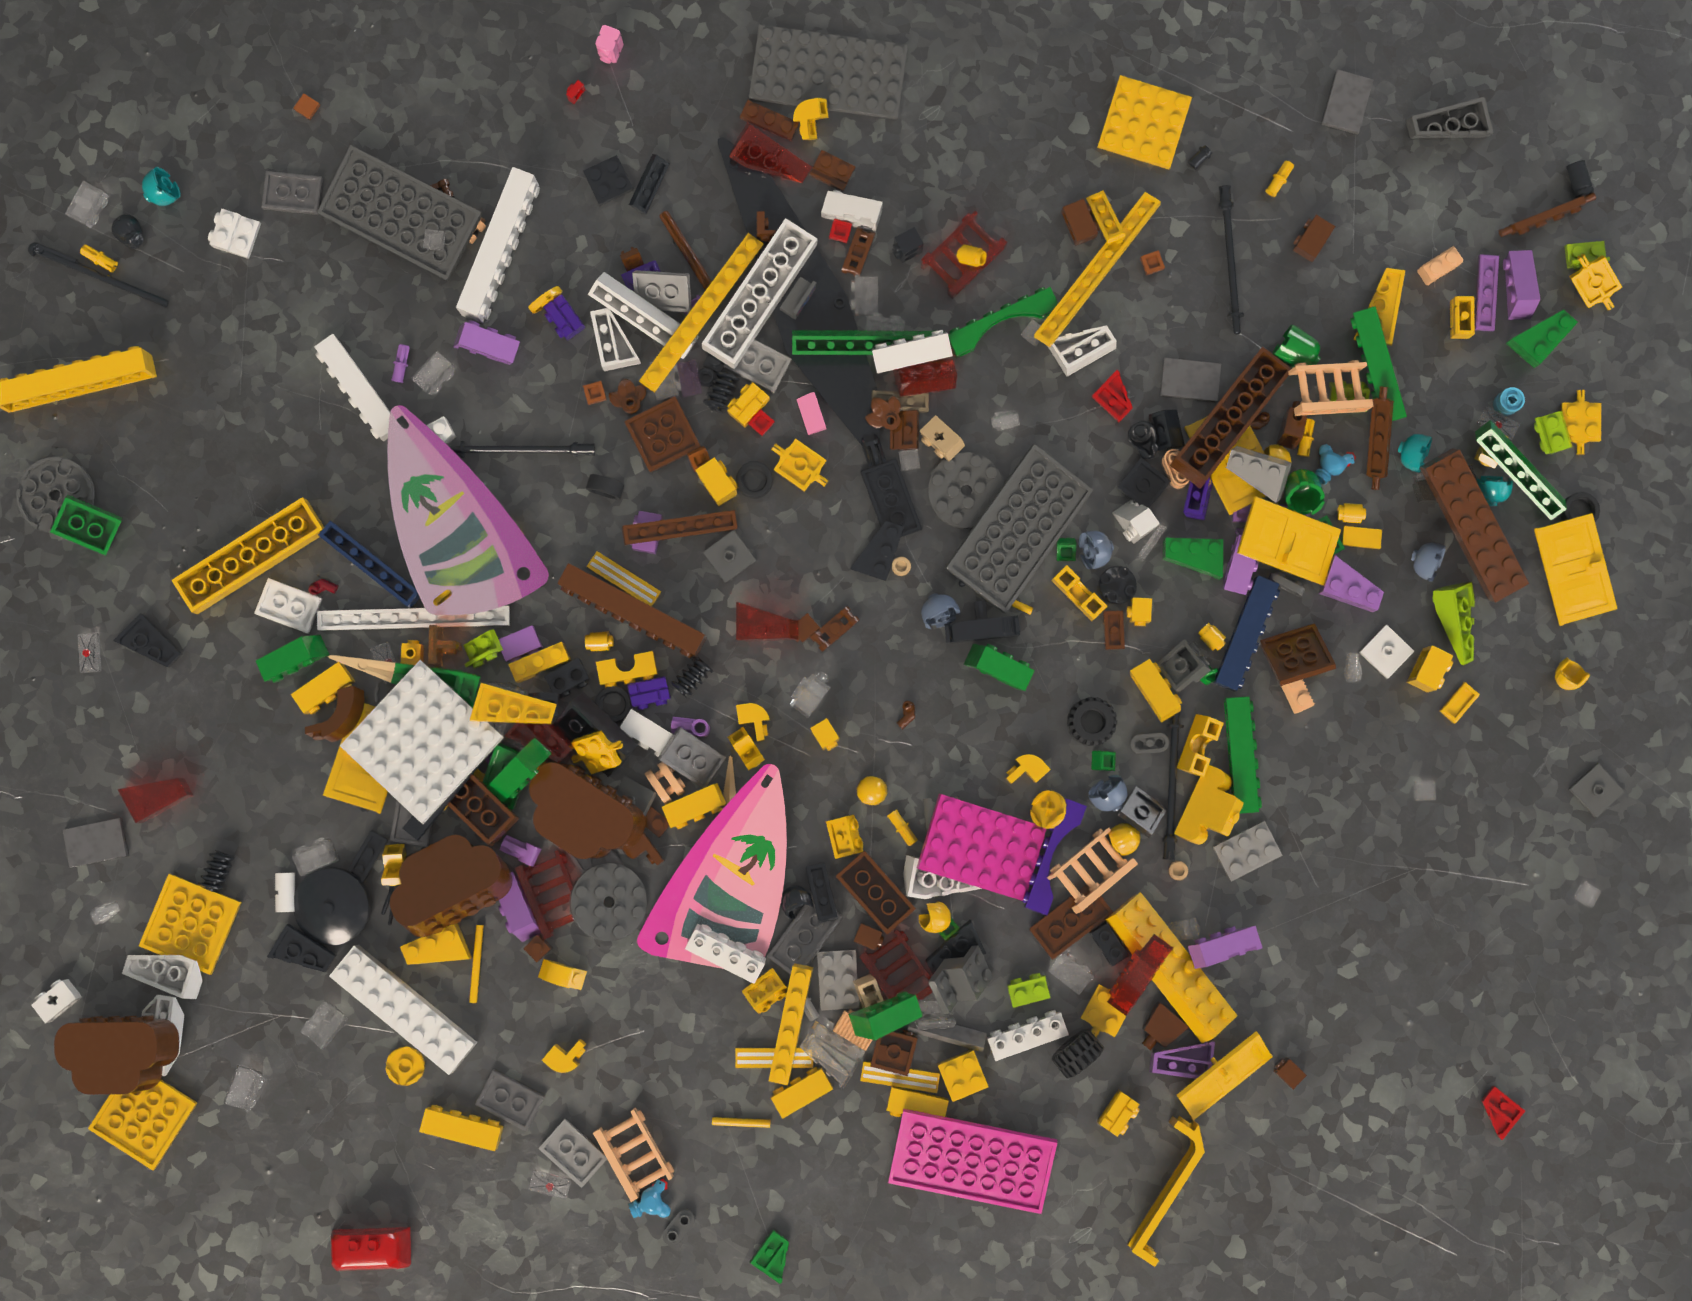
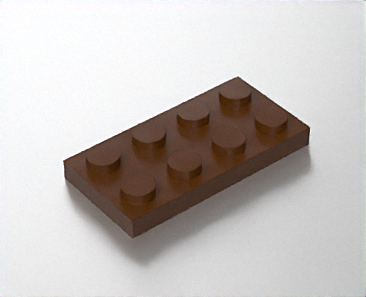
M1087 884L1078 890L1081 895L1084 894L1086 896L1090 893ZM1070 896L1029 928L1052 960L1113 913L1102 896L1098 897L1087 908L1077 914L1072 909L1076 904L1074 902L1075 898Z

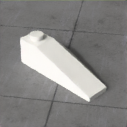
M906 855L903 871L906 896L929 899L957 892L982 889L917 869L920 857Z
M128 955L122 972L126 976L182 999H197L203 981L198 962L183 955Z

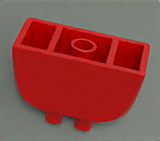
M410 1227L336 1229L331 1232V1265L336 1271L400 1269L411 1265Z

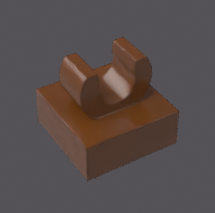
M630 247V251L626 253L624 251L621 252L620 257L627 272L644 265L637 248Z

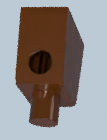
M1293 401L1292 407H1289L1285 413L1276 445L1295 450L1302 440L1307 415L1295 416L1294 408L1300 405V401Z
M1157 1002L1142 1027L1149 1034L1142 1044L1150 1051L1157 1042L1163 1047H1167L1189 1027L1164 1005Z

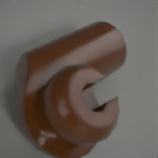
M1262 412L1250 424L1251 428L1260 430L1270 421V414Z
M905 701L902 704L903 717L896 722L902 730L915 719V705L911 701Z

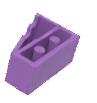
M1532 250L1509 251L1506 259L1503 260V269L1506 276L1508 320L1531 319L1541 300Z
M470 320L459 327L453 348L459 349V347L470 350V353H478L495 361L508 365L513 363L520 341L515 340V336L510 334L500 335L498 330L487 327V329L481 328L479 323Z
M1236 528L1235 533L1237 536L1234 545L1231 547L1232 554L1227 564L1222 586L1224 590L1246 595L1247 590L1252 588V573L1257 571L1259 561L1237 553L1244 529Z
M1335 555L1332 557L1325 583L1321 585L1319 594L1370 612H1375L1379 609L1384 592Z
M511 872V889L506 896L499 900L501 905L498 908L502 916H506L508 922L505 925L508 932L513 933L524 942L542 933L543 930L535 921L534 916L536 915L533 910L531 911L527 901L528 898L518 877Z
M1232 926L1225 928V933L1221 934L1219 931L1209 934L1210 938L1208 939L1202 937L1194 940L1195 944L1189 945L1188 948L1195 969L1229 960V958L1236 955H1244L1247 951L1262 949L1256 926L1239 929Z
M1211 1041L1152 1052L1149 1072L1197 1079L1212 1067L1210 1059L1214 1055L1215 1042Z

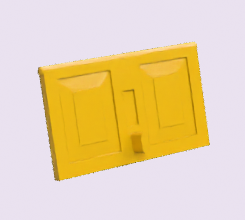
M1207 417L1184 427L1189 438L1193 436ZM1251 426L1247 428L1233 446V448L1239 446L1265 454ZM1230 450L1212 473L1210 479L1229 515H1232L1234 512L1251 505L1254 496L1262 499L1267 496L1226 468Z
M1254 496L1237 553L1319 585H1324L1341 529Z
M1593 513L1534 528L1559 626L1618 609Z
M364 703L363 712L357 725L348 735L342 738L340 745L373 711L375 706ZM339 746L323 796L381 814L388 791Z
M1256 1031L1221 1060L1217 1061L1214 1057L1211 1058L1210 1061L1213 1066L1179 1092L1177 1097L1191 1116V1119L1195 1120L1273 1056Z

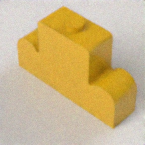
M1211 765L1208 766L1205 777L1200 776L1174 832L1175 835L1198 845L1203 844L1207 840V829L1225 836L1230 835L1234 824L1239 820V813L1244 803L1236 796L1225 792L1232 785V779L1221 769Z

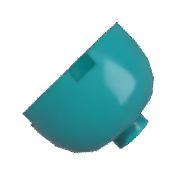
M155 167L144 176L142 190L148 202L158 206H167L174 203L181 196L177 183L174 181L172 184L169 179L171 175L162 168Z
M1413 434L1405 442L1401 441L1398 452L1401 453L1400 460L1406 468L1417 473L1421 472L1419 467L1425 464L1423 462L1429 454L1432 437L1424 434Z
M1477 476L1475 477L1489 506H1497L1499 502L1506 501L1512 493L1513 479L1508 478V481H1503L1501 476H1481V479Z

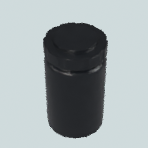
M1585 160L1566 166L1576 198L1594 192Z

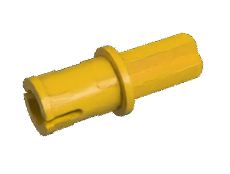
M1284 161L1277 174L1273 175L1272 182L1265 190L1268 195L1276 197L1282 185L1286 184V179L1294 168L1292 162Z
M84 244L80 249V253L94 261L95 265L99 264L111 273L116 270L117 267L114 265L118 266V262L104 255L103 251L99 252L87 244Z
M1307 418L1303 438L1299 443L1298 456L1309 457L1311 443L1314 440L1312 438L1315 423L1313 419Z
M897 809L887 816L897 829L896 832L900 833L908 846L917 842V838L908 827L909 823L904 821Z

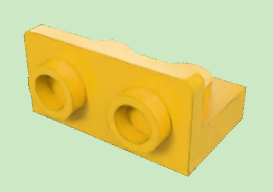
M854 815L826 821L835 859L863 852V841L858 831L859 824Z
M771 968L759 977L755 984L751 983L743 989L742 993L753 1009L760 1014L768 1011L776 1001L785 998L788 987L783 983L777 972Z

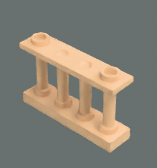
M1352 360L1341 364H1296L1294 368L1288 371L1289 375H1298L1302 401L1300 405L1294 408L1295 416L1366 412L1374 407L1373 399H1365L1362 396L1359 371L1367 366V362L1359 363V360ZM1341 372H1351L1355 396L1353 400L1347 401V398H1345ZM1324 373L1334 374L1337 394L1336 401L1327 399ZM1306 374H1316L1320 399L1318 402H1312L1309 398Z
M1100 828L1092 835L1094 838L1062 865L1058 863L1050 870L1051 874L1047 877L1051 880L1057 876L1075 898L1074 902L1076 904L1072 909L1076 914L1082 912L1138 865L1134 858L1127 861L1114 849L1105 837L1111 831L1110 828L1105 830ZM1098 841L1117 863L1118 869L1116 871H1109L1091 847ZM1084 853L1102 873L1104 881L1100 884L1098 882L1095 883L1077 859ZM1069 865L1073 866L1089 886L1088 890L1090 893L1086 896L1080 894L1063 872Z
M636 1107L630 1111L633 1116L608 1131L600 1127L593 1132L631 1202L640 1196L638 1192H640L641 1188L664 1175L667 1176L668 1180L674 1176L672 1174L674 1169L669 1161L666 1163L643 1122L646 1119L642 1111H637ZM637 1123L642 1134L618 1148H613L610 1142L612 1137ZM647 1140L652 1151L628 1165H623L619 1159L621 1154ZM657 1158L662 1168L638 1182H632L629 1177L631 1171Z

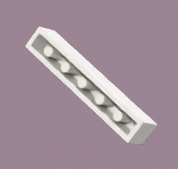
M605 272L595 281L588 293L589 296L663 346L666 345L681 325ZM698 335L690 344L685 353L682 355V359H684L687 356V354L691 351L692 347L699 338Z
M331 334L314 346L317 350L315 355L321 363L325 361L328 365L327 372L332 378L336 377L338 379V387L343 393H348L350 396L348 401L354 409L358 407L361 411L359 416L365 424L369 423L372 429L370 431L376 439L380 438L382 441L388 439L389 409L338 338Z

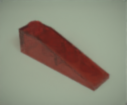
M749 123L746 124L729 155L730 158L746 168L800 183L804 181L812 169V166Z

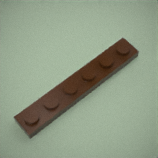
M735 510L622 526L624 545L738 529Z

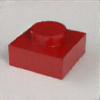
M577 80L575 84L572 83L568 87L566 96L571 103L575 104L585 92L584 84Z
M834 219L829 239L848 243L852 223Z
M760 409L748 422V425L763 437L775 421Z

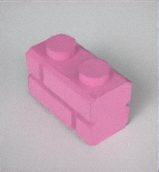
M602 25L599 33L600 36H598L595 43L600 60L608 64L611 62L617 63L620 55L619 52H621L624 45L621 33L615 28Z

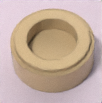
M897 557L892 562L894 574L905 576L909 573L911 563L907 558Z
M1182 861L1172 862L1168 868L1169 876L1174 880H1183L1188 875L1187 865Z

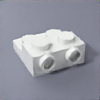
M221 209L220 213L217 212L214 218V223H216L215 229L209 232V244L213 248L249 259L261 223L243 217L238 213Z

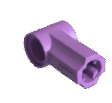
M673 717L671 723V733L673 734L679 726L693 736L700 738L708 736L711 730L710 725L702 719ZM701 723L705 724V731L697 733L696 727Z
M506 835L500 847V850L504 853L514 856L519 861L534 867L542 850L535 845L527 842L524 843Z

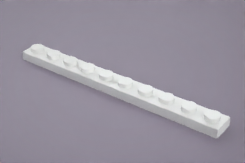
M502 606L493 610L466 615H434L425 608L317 611L318 631L510 626V606Z

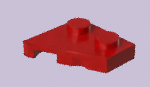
M1118 370L1092 395V398L1118 422L1133 409Z
M1492 1086L1481 1100L1494 1130L1501 1140L1505 1138L1525 1113L1523 1108L1495 1086Z

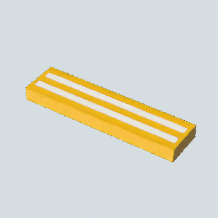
M596 551L587 565V568L651 607L661 594L660 590Z
M735 1048V1068H771L775 1048ZM796 1048L792 1068H813V1048Z
M863 1061L860 1081L937 1093L940 1073L910 1069L908 1076L870 1067L871 1062Z

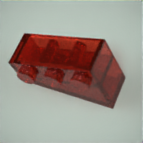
M938 359L893 370L900 397L956 388L957 372L951 359Z
M736 602V640L746 642L798 640V620L746 603Z
M516 723L504 735L521 743L523 746H526L536 738L552 753L548 758L558 763L564 761L574 750L572 742L553 723Z
M184 778L118 789L135 823H144L193 796Z

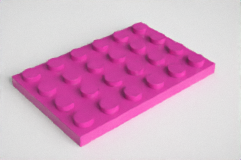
M939 794L917 869L1023 901L1026 891L1028 892L1030 886L1029 882L1032 873H1034L1046 829L1019 818Z

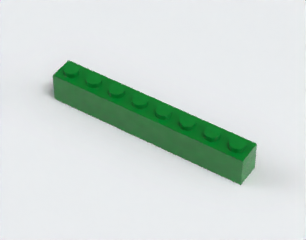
M792 330V355H873L872 349H875L877 344L886 343L888 346L894 344L895 340L903 338L906 341L913 340V336L924 334V337L931 336L933 331Z

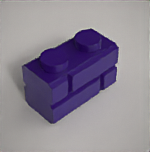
M563 294L544 306L546 311L544 316L549 323H555L557 326L555 331L560 338L565 337L566 340H570L586 328Z
M1210 478L1201 489L1190 481L1183 511L1186 517L1205 520L1211 495L1210 492L1213 486Z
M666 676L628 684L632 707H637V710L649 708L648 704L656 703V706L668 704L667 700H671Z

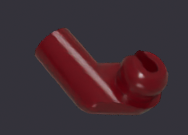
M319 579L311 583L308 590L312 595L319 594L325 590L335 594L339 585L326 579Z

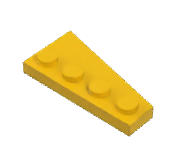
M481 683L470 721L551 724L557 704Z

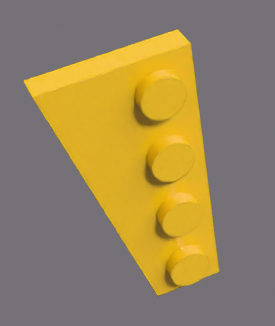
M1386 268L1368 308L1376 306L1386 345L1392 346L1405 270Z

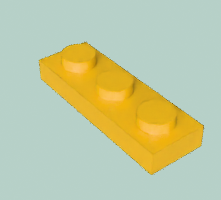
M1104 190L1087 197V203L1091 207L1107 244L1125 237V233Z

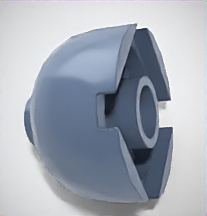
M1087 531L1079 537L1078 546L1083 549L1084 553L1080 557L1087 569L1100 568L1110 561L1114 546L1104 533Z
M1429 542L1422 545L1419 550H1414L1411 560L1414 561L1415 573L1419 577L1433 582L1437 575L1434 571H1437L1438 567L1440 568L1446 546Z
M938 593L930 595L921 608L922 619L925 627L928 629H932L931 626L934 625L937 628H941L944 624L956 620L955 615L957 613L961 614L956 601L945 594L938 595Z
M1111 775L1109 776L1110 780L1105 783L1103 779L1100 780L1088 792L1090 795L1088 797L1092 804L1101 811H1118L1122 808V804L1128 795L1127 787L1121 776Z

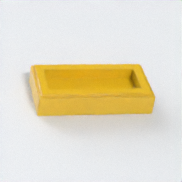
M1343 526V546L1381 549V529Z
M1464 682L1441 708L1440 712L1455 724L1480 694Z

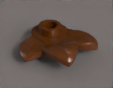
M624 378L618 385V391L609 393V400L615 407L623 408L626 413L633 414L639 410L640 402L646 396V388L643 384L635 387L631 380Z
M892 396L888 402L882 398H872L871 407L873 413L865 417L866 421L875 428L896 429L901 423L899 415L901 410L900 401L895 396ZM889 417L894 418L893 424L888 423Z

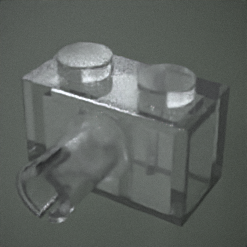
M819 672L817 677L813 673L808 679L804 677L791 695L793 700L790 705L809 718L830 689L825 684L829 680L828 676L823 672Z

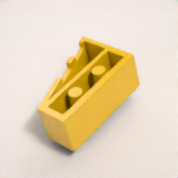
M458 924L449 925L438 934L421 937L400 946L407 965L472 958Z

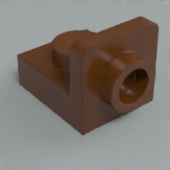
M757 211V239L769 242L775 235L776 230H765L768 229V218H765V211Z

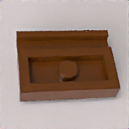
M821 150L809 176L843 192L855 170V166Z
M900 411V425L896 429L890 430V449H919V411ZM890 417V424H893L894 418Z

